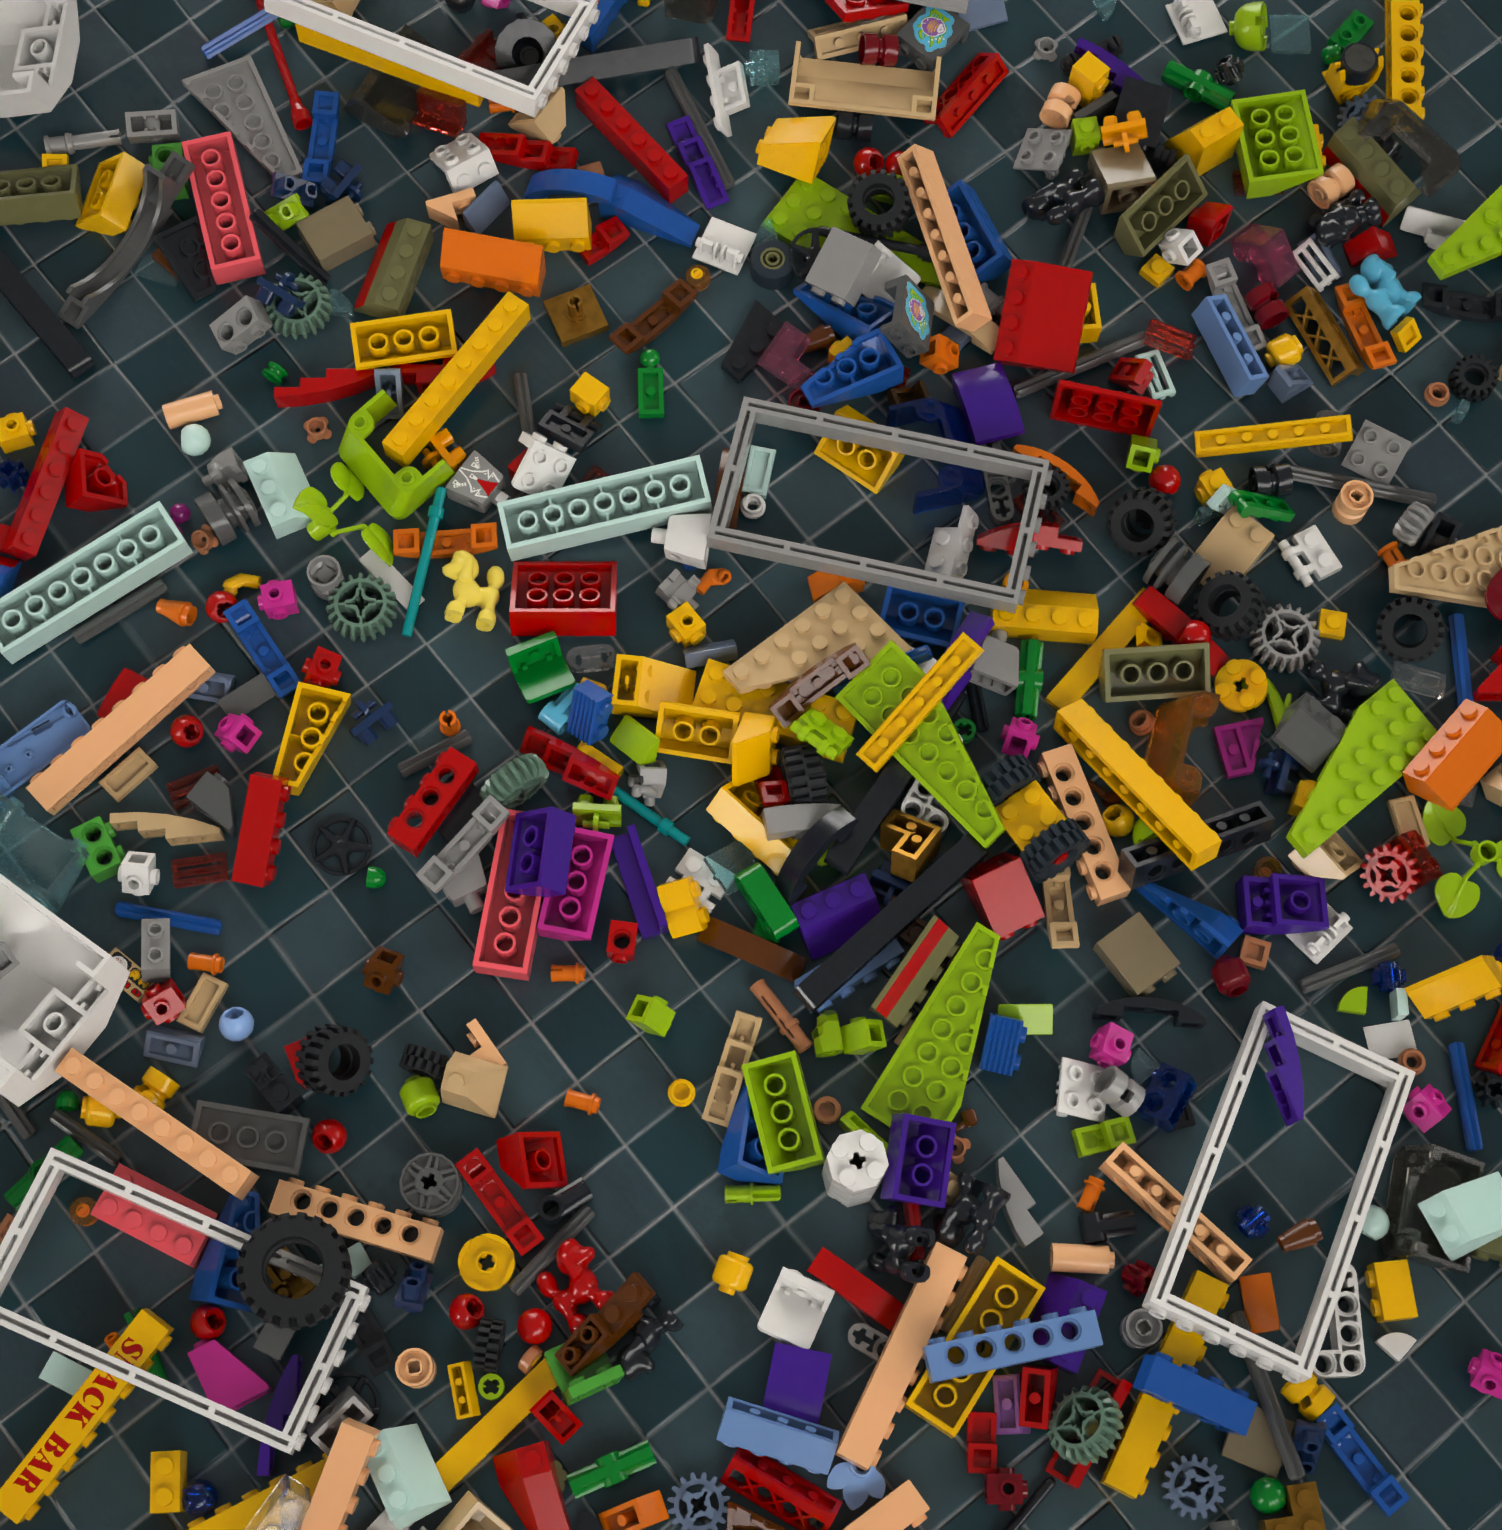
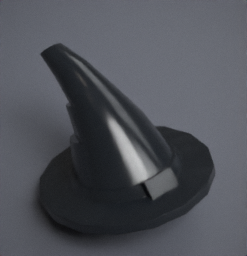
M524 12L517 13L515 15L516 20L506 25L497 39L495 56L499 69L543 63L557 41L554 32L544 23L532 18H526Z

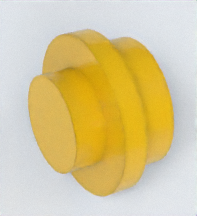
M686 1079L675 1080L668 1088V1098L673 1105L686 1107L695 1098V1088Z

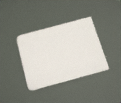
M1409 1020L1363 1027L1368 1050L1384 1058H1398L1402 1051L1409 1048L1417 1050Z

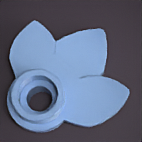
M848 1461L839 1463L833 1467L827 1479V1488L834 1490L843 1489L844 1500L851 1510H855L863 1505L868 1495L878 1499H882L884 1496L885 1480L876 1470V1466H870L868 1470L861 1472Z

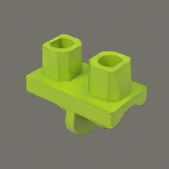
M298 193L291 195L264 212L283 231L309 216L301 204Z
M580 794L577 803L573 802L572 812L573 815H576L575 825H583V828H593V831L599 832V829L621 827L622 805H619L617 796H613L611 801L604 799L603 804H595L591 795Z

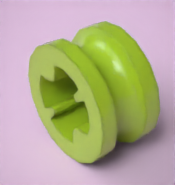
M486 1374L479 1381V1393L487 1400H497L505 1391V1382L497 1374ZM487 1380L491 1382L498 1380L499 1385L496 1387L499 1388V1391L496 1394L492 1392L485 1393L484 1388H487V1386L484 1384Z

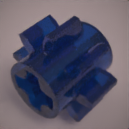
M8 458L7 461L0 463V487L3 490L8 486L15 492L17 488L26 486L24 481L25 477L29 476V473L24 469V464L21 460L15 463Z
M1395 961L1378 963V969H1374V972H1371L1372 985H1378L1380 992L1391 993L1396 988H1401L1404 982H1407L1406 969H1400L1398 962Z
M1248 1204L1236 1213L1240 1218L1236 1222V1226L1248 1239L1255 1236L1259 1240L1271 1230L1267 1226L1271 1222V1218L1260 1205L1252 1208Z

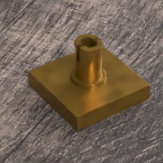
M590 284L543 301L544 308L562 347L609 330L607 320Z

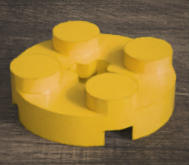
M1232 659L1228 661L1218 671L1214 681L1215 693L1219 701L1225 708L1233 712L1242 713L1254 707L1257 708L1263 703L1268 694L1269 687L1266 673L1258 664L1246 659ZM1241 680H1246L1247 690L1242 689L1241 692H1237V687L1234 684Z
M486 1233L470 1239L464 1244L458 1256V1267L463 1280L469 1287L480 1292L500 1290L510 1281L515 1271L516 1262L513 1250L505 1239L495 1234ZM488 1255H491V1261L495 1263L494 1267H489L487 1271L482 1270L483 1265L479 1263V1260L481 1258L486 1259Z

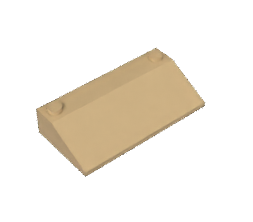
M796 41L788 105L935 121L942 57L937 56L935 69L932 72L875 65L869 66L857 63L802 58L800 55L801 41Z

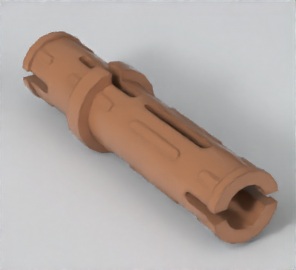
M764 978L755 982L750 987V991L753 992L780 1027L779 1032L782 1036L786 1035L799 1054L810 1048L813 1042L799 1026V1020L791 1016L767 985Z

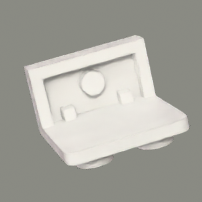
M472 133L460 134L454 141L438 146L429 154L431 161L445 173L453 193L474 188L499 174L489 148Z
M877 241L874 246L882 252V255L862 294L871 299L875 295L895 303V300L885 291V282L907 274L918 285L921 277L880 241Z
M523 431L518 441L528 447V450L511 481L512 486L529 495L563 487L576 461L573 456L566 452L568 447L556 441L552 445L546 442L547 438L537 432H533L530 435Z
M783 1267L759 1319L757 1328L759 1331L791 1346L810 1349L835 1291L823 1282H815L804 1277L797 1270Z

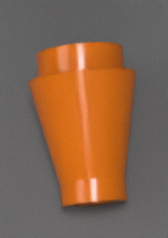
M161 598L156 604L157 613L162 614L181 627L193 625L197 618V608L191 602Z

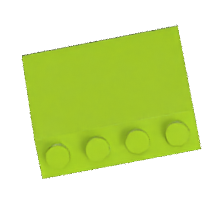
M1305 89L1231 101V109L1244 124L1236 146V153L1246 199L1272 196L1324 174Z

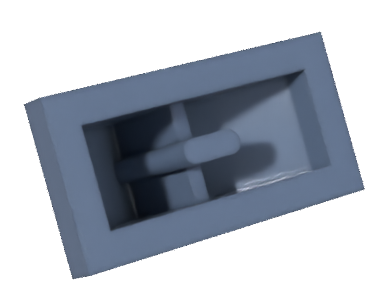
M1299 364L1278 365L1274 369L1267 385L1283 404L1310 387L1314 382Z
M374 369L376 394L383 389L398 405L383 419H401L404 416L405 392L401 369Z

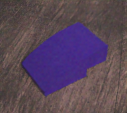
M1001 362L952 374V389L960 404V413L975 445H982L1025 434L1018 405Z
M1272 873L1270 877L1243 875L1236 883L1238 920L1240 928L1243 930L1241 934H1295L1327 930L1329 928L1324 878Z
M775 1342L762 1407L819 1424L832 1354Z

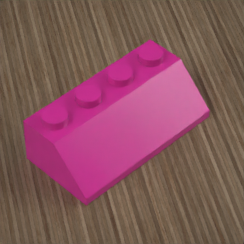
M575 827L566 894L544 897L537 925L539 936L562 941L591 940L614 835Z

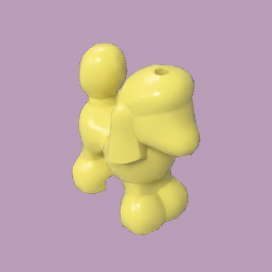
M456 551L451 562L442 567L443 574L455 580L453 585L455 600L448 603L444 611L445 620L459 623L462 620L465 608L479 606L482 610L478 614L476 628L485 632L491 631L496 624L495 607L499 602V589L505 581L504 572L499 566H492L487 572L488 587H480L474 580L479 573L478 561L467 551Z

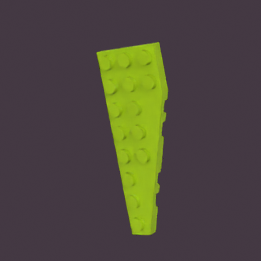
M976 922L860 1109L889 1128L891 1127L892 1114L901 1113L952 1122L963 1100L1000 936Z

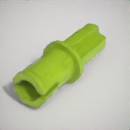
M750 1182V1185H725V1203L744 1202L754 1205V1202L779 1201L781 1199V1188L779 1185H754L753 1182Z

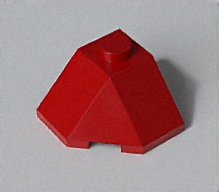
M79 448L76 450L64 483L66 507L86 512L126 508L128 506L127 482L120 474L116 476L107 465L109 461L102 453Z

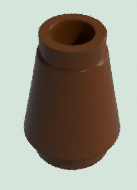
M828 323L826 325H819L799 339L798 343L803 354L829 348L837 340Z
M1304 1218L1276 1238L1280 1249L1286 1253L1315 1246L1318 1244V1241L1323 1239L1317 1222L1313 1218L1308 1220Z

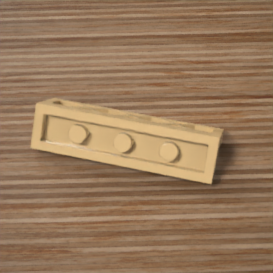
M903 12L896 15L879 16L875 19L856 20L852 23L842 21L810 29L807 32L808 37L813 41L816 59L823 60L858 51L860 36L863 32L877 33L878 37H881L883 33L897 34L908 23L907 14Z

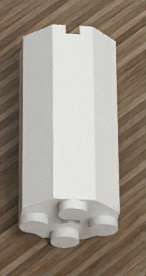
M862 1129L839 1135L826 1156L822 1170L827 1195L838 1200L846 1207L870 1202L889 1166L883 1142L873 1134L867 1133Z

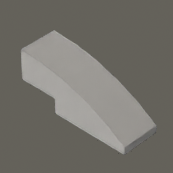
M810 803L763 808L762 819L767 841L793 837V840L801 839L818 820L841 804Z
M1001 1157L995 1163L997 1187L1011 1194L1010 1200L1002 1206V1210L1012 1234L1020 1247L1024 1249L1044 1233L1028 1212L1036 1202L1004 1157Z

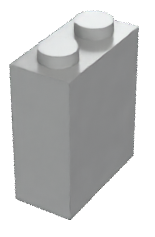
M832 227L805 281L812 286L811 291L821 297H824L825 294L832 296L831 301L842 307L846 303L855 307L882 252L873 244L836 227Z

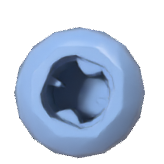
M232 1007L224 1011L220 1016L219 1030L224 1038L232 1042L242 1041L253 1032L254 1019L251 1013L242 1007Z

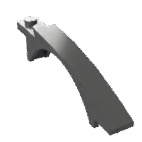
M174 151L171 152L160 171L146 163L143 168V189L140 203L127 233L114 252L98 269L81 281L69 285L66 292L70 295L57 316L76 329H79L99 309L154 241V236L160 232L171 216L173 210L170 207L196 165Z

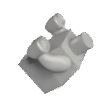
M232 447L219 453L207 465L209 474L202 477L206 487L213 483L217 486L221 484L227 489L228 493L231 492L226 482L228 479L233 478L237 483H244L249 480L243 461Z
M675 569L658 586L655 593L672 610H675L686 601L696 610L699 604L692 598L695 596L697 586L701 580L695 575L687 580Z
M656 760L655 763L645 765L637 764L636 767L639 775L629 774L628 786L632 787V796L637 798L642 795L645 806H654L655 798H661L667 779V767L664 760Z

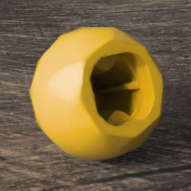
M1115 804L1109 806L1102 814L1108 834L1112 837L1126 836L1134 827L1135 817L1133 811L1125 805Z

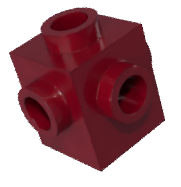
M997 1468V1474H984L985 1505H998V1511H1016V1505H1022L1023 1499L1028 1497L1027 1480H1022V1474H1015V1468ZM1004 1484H1007L1010 1488L1008 1495L1003 1491Z

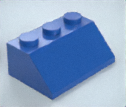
M888 586L880 617L902 638L947 648L960 626L965 603Z

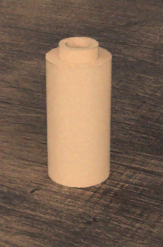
M212 390L163 404L162 409L171 430L220 415L219 410L223 409L219 394L213 395Z
M1051 1243L1050 1271L1108 1274L1109 1269H1114L1115 1253L1110 1251L1108 1245Z

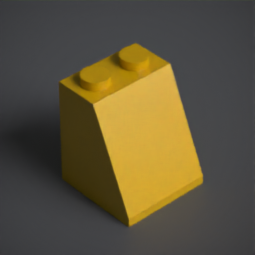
M1229 106L1165 141V145L1168 149H1178L1175 157L1177 160L1184 154H1189L1198 175L1201 176L1233 157L1244 124Z
M836 117L777 118L772 127H767L764 140L760 139L755 151V153L759 154L757 165L812 184L828 157Z

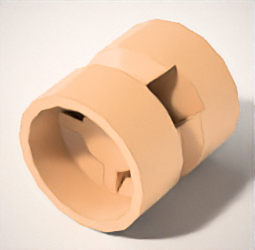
M1063 82L1055 83L1052 86L1039 114L1040 120L1046 126L1052 129H1066L1069 126L1074 114L1073 112L1076 111L1081 101V94L1077 88Z
M1336 163L1324 171L1323 175L1316 177L1308 183V194L1318 207L1327 209L1331 204L1338 201L1339 198L1354 190L1355 180L1346 166Z
M1352 480L1344 484L1332 504V513L1337 521L1346 525L1360 522L1373 502L1374 494L1372 488L1360 480Z
M410 1348L398 1356L395 1363V1372L397 1378L403 1384L414 1389H422L433 1382L437 1374V1365L435 1359L426 1351L420 1348Z

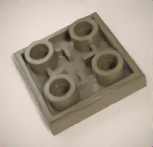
M1256 1406L1246 1436L1227 1433L1220 1456L1267 1476L1277 1478L1282 1459L1262 1408ZM1285 1418L1289 1431L1292 1434L1295 1422Z

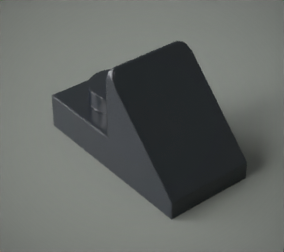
M1439 511L1428 528L1427 535L1416 556H1421L1437 548L1453 544L1463 522Z

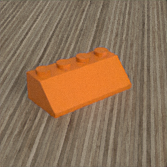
M444 227L440 261L442 279H446L451 283L462 282L471 284L477 288H494L499 292H515L525 297H540L546 275L543 246Z
M1465 699L1403 770L1402 773L1408 792L1453 812L1502 754V721L1488 707Z

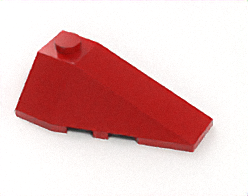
M549 1440L492 1457L499 1486L527 1530H572Z

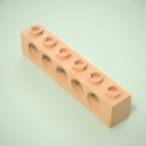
M1072 743L1043 752L1039 758V763H1037V769L1041 778H1045L1049 786L1047 787L1048 796L1055 802L1065 818H1073L1075 821H1083L1087 824L1088 829L1083 830V832L1090 839V845L1095 846L1098 850V854L1095 855L1089 854L1086 851L1081 854L1082 857L1079 860H1076V866L1080 875H1084L1088 883L1086 891L1090 900H1095L1098 907L1127 897L1131 889L1118 873L1119 858ZM1064 773L1069 780L1060 781L1056 774ZM1074 797L1078 801V805H1069L1065 798ZM1098 869L1104 870L1108 878H1098L1095 871Z
M1122 1142L1098 1169L1170 1233L1183 1196L1128 1145ZM1200 1212L1187 1250L1217 1278L1229 1285L1237 1279L1253 1259Z
M289 1177L288 1181L279 1179L268 1210L271 1215L280 1218V1214L289 1212L290 1215H297V1212L307 1213L310 1217L318 1216L328 1225L331 1224L342 1237L434 1264L444 1230L438 1227V1221L423 1217L421 1222L411 1219L412 1214L403 1210L396 1209L394 1214L384 1211L385 1206L376 1202L369 1201L368 1205L358 1203V1197L342 1193V1196L338 1197L331 1195L332 1190L323 1186L316 1185L314 1189L304 1187L305 1182L296 1178ZM303 1196H309L311 1200L310 1205L304 1210H299L297 1207L298 1200ZM329 1204H336L337 1213L335 1216L326 1218L324 1216L325 1207ZM356 1212H363V1223L358 1226L351 1225L352 1215ZM383 1220L391 1221L390 1231L386 1234H379L377 1231L378 1224ZM410 1228L418 1229L417 1239L413 1242H406L404 1239L405 1232Z

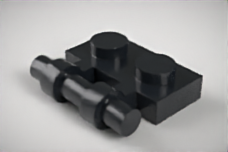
M559 402L556 403L554 410L550 409L537 425L538 432L580 454L593 440L594 433L599 434L602 429V425L595 422V418L589 415L584 416L576 412L574 407L570 405L565 406Z

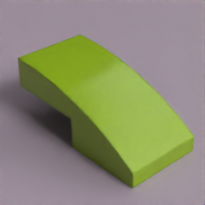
M1129 1116L1106 1120L1099 1124L1071 1131L1078 1158L1114 1150L1122 1142L1126 1145L1137 1143Z

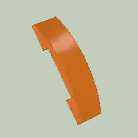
M1349 283L1335 286V296L1342 320L1354 347L1363 361L1372 370L1396 364L1397 359L1388 341H1382L1368 312L1365 299L1355 295L1350 290Z
M1015 445L1013 453L1050 460L1049 464L1052 465V470H1055L1056 467L1061 468L1059 473L1065 472L1067 474L1066 479L1070 480V490L1075 493L1072 503L1092 517L1096 514L1100 504L1092 487L1075 468L1059 457L1042 449L1026 445Z
M497 522L471 524V528L437 531L430 559L453 558V554L459 550L475 555L497 549ZM419 528L393 530L394 556L420 558L426 532H420Z

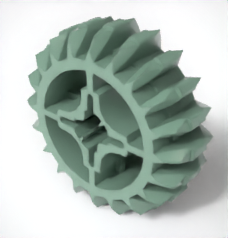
M300 272L294 282L299 285L298 291L289 290L288 293L306 303L302 310L297 307L290 318L277 312L275 309L281 300V297L278 295L275 296L270 307L264 304L274 330L277 333L282 332L285 338L292 334L295 340L299 335L307 339V333L310 332L316 336L317 328L324 330V322H330L329 314L333 311L331 305L332 298L329 296L327 287L323 286L319 279L314 281L311 274L305 279L304 275Z
M360 572L357 579H354L349 574V581L345 583L341 580V587H334V590H332L334 595L327 598L328 603H330L326 607L327 613L330 614L328 615L329 622L334 623L333 628L336 632L341 630L340 634L342 637L345 638L350 635V639L355 642L358 636H360L361 641L364 643L367 639L366 636H371L372 640H376L375 633L379 632L385 635L384 626L392 628L393 624L390 619H396L397 617L394 611L398 608L397 602L394 601L396 599L395 592H390L391 586L388 583L384 584L381 577L374 580V576L371 573L366 579ZM366 592L374 593L378 595L382 600H376V598H369L367 597ZM355 594V596L352 599L347 600L350 596ZM362 599H363L364 604H365L366 606H364L365 609H362V616H361V613H360V610H359V609H360V606L362 605ZM342 615L356 617L359 623L350 622ZM377 615L373 620L369 621L372 616Z
M524 754L519 758H514L511 762L499 768L497 772L491 774V777L481 787L479 795L482 801L489 795H492L506 809H515L543 787L550 773L546 764L536 754Z
M1082 1385L1080 1390L1072 1387L1071 1395L1063 1393L1064 1400L1062 1402L1055 1401L1057 1409L1051 1411L1053 1419L1049 1422V1429L1051 1430L1047 1435L1051 1440L1052 1448L1064 1460L1067 1459L1076 1465L1080 1463L1087 1466L1089 1461L1098 1464L1100 1455L1108 1458L1107 1450L1109 1448L1116 1449L1113 1442L1116 1439H1122L1117 1431L1124 1428L1123 1423L1120 1421L1124 1416L1119 1410L1118 1402L1111 1398L1112 1396L1107 1391H1103L1095 1386L1090 1388L1089 1386ZM1091 1407H1099L1100 1410H1097V1411L1090 1410V1411H1089L1088 1408H1091ZM1081 1439L1082 1443L1072 1444L1071 1440Z

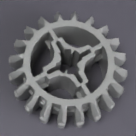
M1280 603L1275 606V609L1269 606L1266 613L1262 614L1265 618L1263 623L1257 624L1259 629L1256 632L1252 630L1249 633L1250 638H1252L1249 642V647L1256 648L1253 651V656L1261 655L1259 662L1260 664H1263L1265 661L1268 662V670L1277 666L1278 673H1282L1285 667L1289 674L1295 670V667L1300 671L1304 668L1305 664L1307 665L1310 660H1313L1312 657L1317 655V647L1321 644V640L1317 638L1320 635V630L1313 629L1316 626V621H1308L1310 613H1306L1304 616L1300 614L1301 607L1294 611L1291 604H1288L1285 609H1283ZM1270 625L1273 637L1270 641H1267L1265 629ZM1302 635L1304 648L1300 652L1297 648L1298 643L1296 640ZM1280 636H1283V638L1286 637L1287 639H1290L1289 641H1286V639L1283 640L1282 638H1280Z

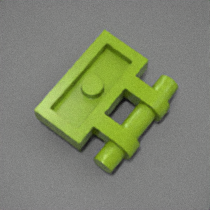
M810 708L799 718L798 722L795 720L789 728L797 734L796 738L802 742H808L817 749L816 752L821 756L826 755L831 760H834L837 756L839 757L851 746L855 739L845 729L831 722L823 713L816 711L814 708Z

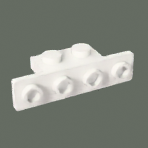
M709 43L703 45L705 52L703 54V61L708 69L706 80L712 93L710 102L715 111L714 125L718 131H721L726 137L732 136L729 115L750 107L744 67L740 61H736L721 68L717 51Z
M1408 205L1400 224V230L1423 236L1424 243H1427L1428 247L1436 250L1465 220Z
M963 505L958 527H935L925 571L964 578L967 573L969 554L973 549L975 529L979 525L978 515L969 505Z

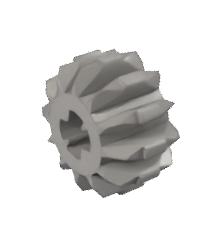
M1418 501L1413 502L1395 524L1393 535L1403 544H1407L1410 547L1414 546L1432 524V521L1435 519V513L1425 504H1421Z

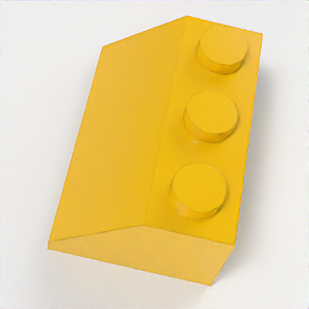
M125 151L100 162L83 204L82 218H78L75 226L79 229L110 236L126 232L132 223L130 218L133 210L136 209L140 201L138 196L143 188V168L145 164Z
M587 198L511 200L515 241L541 245L544 251L550 253L592 250V222Z
M845 405L834 413L836 416L876 424L849 405ZM825 437L821 438L814 451L815 455L875 494H878L905 456V454Z
M660 700L655 734L660 738L658 753L732 764V740L739 726L740 713Z
M1480 955L1404 989L1424 1019L1434 1018V1021L1438 1022L1450 1017L1449 1011L1457 1008L1460 1011H1464L1476 1006L1475 1001L1485 997L1487 1001L1502 995L1500 991L1502 990V973L1494 956Z

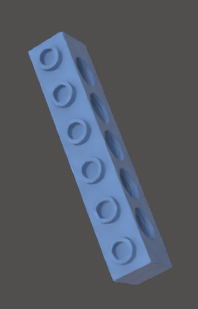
M1086 1306L1070 1309V1315L1059 1317L1058 1312L1042 1315V1321L1030 1323V1318L1014 1321L1013 1327L1002 1329V1325L999 1324L984 1328L985 1333L974 1335L973 1330L956 1334V1340L946 1341L945 1336L928 1340L929 1345L922 1348L930 1383L1100 1347L1103 1345V1340L1095 1310L1087 1311ZM1067 1323L1074 1327L1075 1336L1073 1339H1066L1062 1335L1061 1327L1063 1324ZM1035 1330L1045 1332L1047 1336L1045 1345H1038L1034 1342L1033 1332ZM1007 1336L1017 1338L1019 1342L1017 1351L1012 1352L1005 1347L1004 1341ZM978 1342H986L990 1346L991 1353L989 1357L983 1358L977 1354L976 1345ZM950 1348H957L962 1352L963 1359L961 1363L954 1364L949 1361L947 1354Z

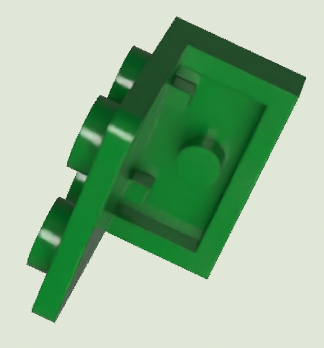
M554 630L505 649L511 672L527 703L537 702L576 685L575 679L562 655Z

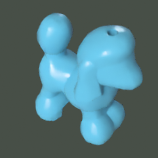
M1371 254L1363 260L1360 267V275L1356 274L1351 277L1349 287L1355 295L1365 299L1366 306L1379 316L1382 326L1389 330L1395 325L1401 315L1406 316L1414 308L1422 296L1417 291L1407 292L1396 278L1397 272L1393 270V266L1380 259L1377 254Z

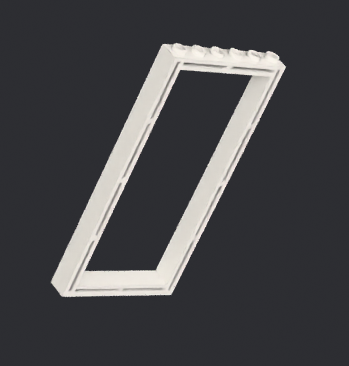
M264 0L265 11L534 118L540 109L543 110L545 108L548 95L556 90L559 77L567 72L570 59L576 57L581 41L587 39L591 25L597 23L600 11L597 10L598 0H528L571 18L533 80L527 86L311 0Z
M1262 1001L1254 1009L1142 1307L1148 1309L1149 1314L1155 1318L1163 1320L1167 1318L1175 1322V1326L1185 1332L1194 1331L1202 1335L1204 1341L1213 1345L1221 1344L1229 1348L1231 1354L1240 1358L1248 1357L1256 1361L1255 1364L1258 1367L1268 1371L1275 1370L1283 1374L1282 1377L1285 1380L1298 1384L1310 1379L1416 1072L1286 1011L1297 1046L1386 1087L1295 1353L1170 1294L1266 1035L1269 1032L1263 1015L1276 1008V1006Z
M51 1147L0 1245V1297L64 1173L241 1251L244 1241L248 1242L252 1236ZM283 1249L276 1251L269 1261V1264L318 1285L321 1280L323 1267ZM350 1279L349 1292H346L344 1296V1302L282 1432L1 1306L0 1325L293 1455L295 1450H301L306 1440L307 1434L303 1432L307 1423H313L320 1410V1406L316 1404L321 1394L326 1395L333 1382V1378L329 1376L334 1366L339 1368L346 1353L342 1348L347 1338L352 1340L359 1325L355 1320L360 1311L363 1313L366 1311L371 1296L368 1295V1287Z

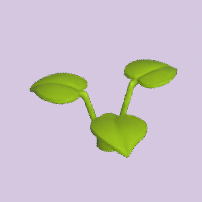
M336 462L331 466L330 473L334 483L344 491L343 496L331 508L327 507V500L324 495L313 487H307L298 494L292 508L304 513L312 520L307 524V531L314 540L320 541L329 534L335 537L338 534L361 529V536L368 547L389 567L392 566L394 560L393 543L388 533L378 524L371 523L369 526L359 524L336 530L338 520L333 512L349 495L355 501H359L365 493L363 483L348 466L341 462Z
M1427 801L1422 813V820L1429 841L1437 846H1444L1452 840L1455 844L1472 847L1470 858L1474 865L1463 878L1457 873H1447L1437 880L1434 888L1435 899L1443 915L1448 919L1460 918L1471 912L1480 899L1479 886L1474 882L1467 881L1480 866H1485L1492 861L1497 862L1496 872L1502 878V840L1495 844L1489 840L1478 843L1476 840L1457 839L1456 837L1462 835L1466 829V818L1462 811L1456 807L1451 812Z

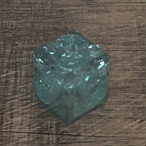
M758 49L756 51H749V61H745V76H750V86L765 87L768 85H779V50Z

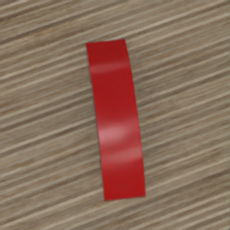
M478 1148L455 1164L458 1171L521 1256L545 1239Z

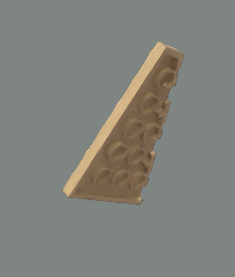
M1502 525L1392 565L1388 568L1389 593L1487 608L1484 598L1486 588L1493 576L1502 568Z
M842 582L723 671V677L739 694H743L759 688H770L772 684L786 681L792 683L814 665L852 643L858 645L869 662L890 640H893L904 652H908L912 648L845 582Z

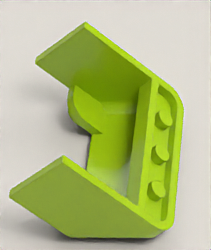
M382 389L350 417L339 446V455L386 512L394 519L402 520L411 515L434 495L437 487H443L456 473L443 459L424 475L412 466L403 467L396 474L392 473L364 440L373 432L375 425L398 406Z

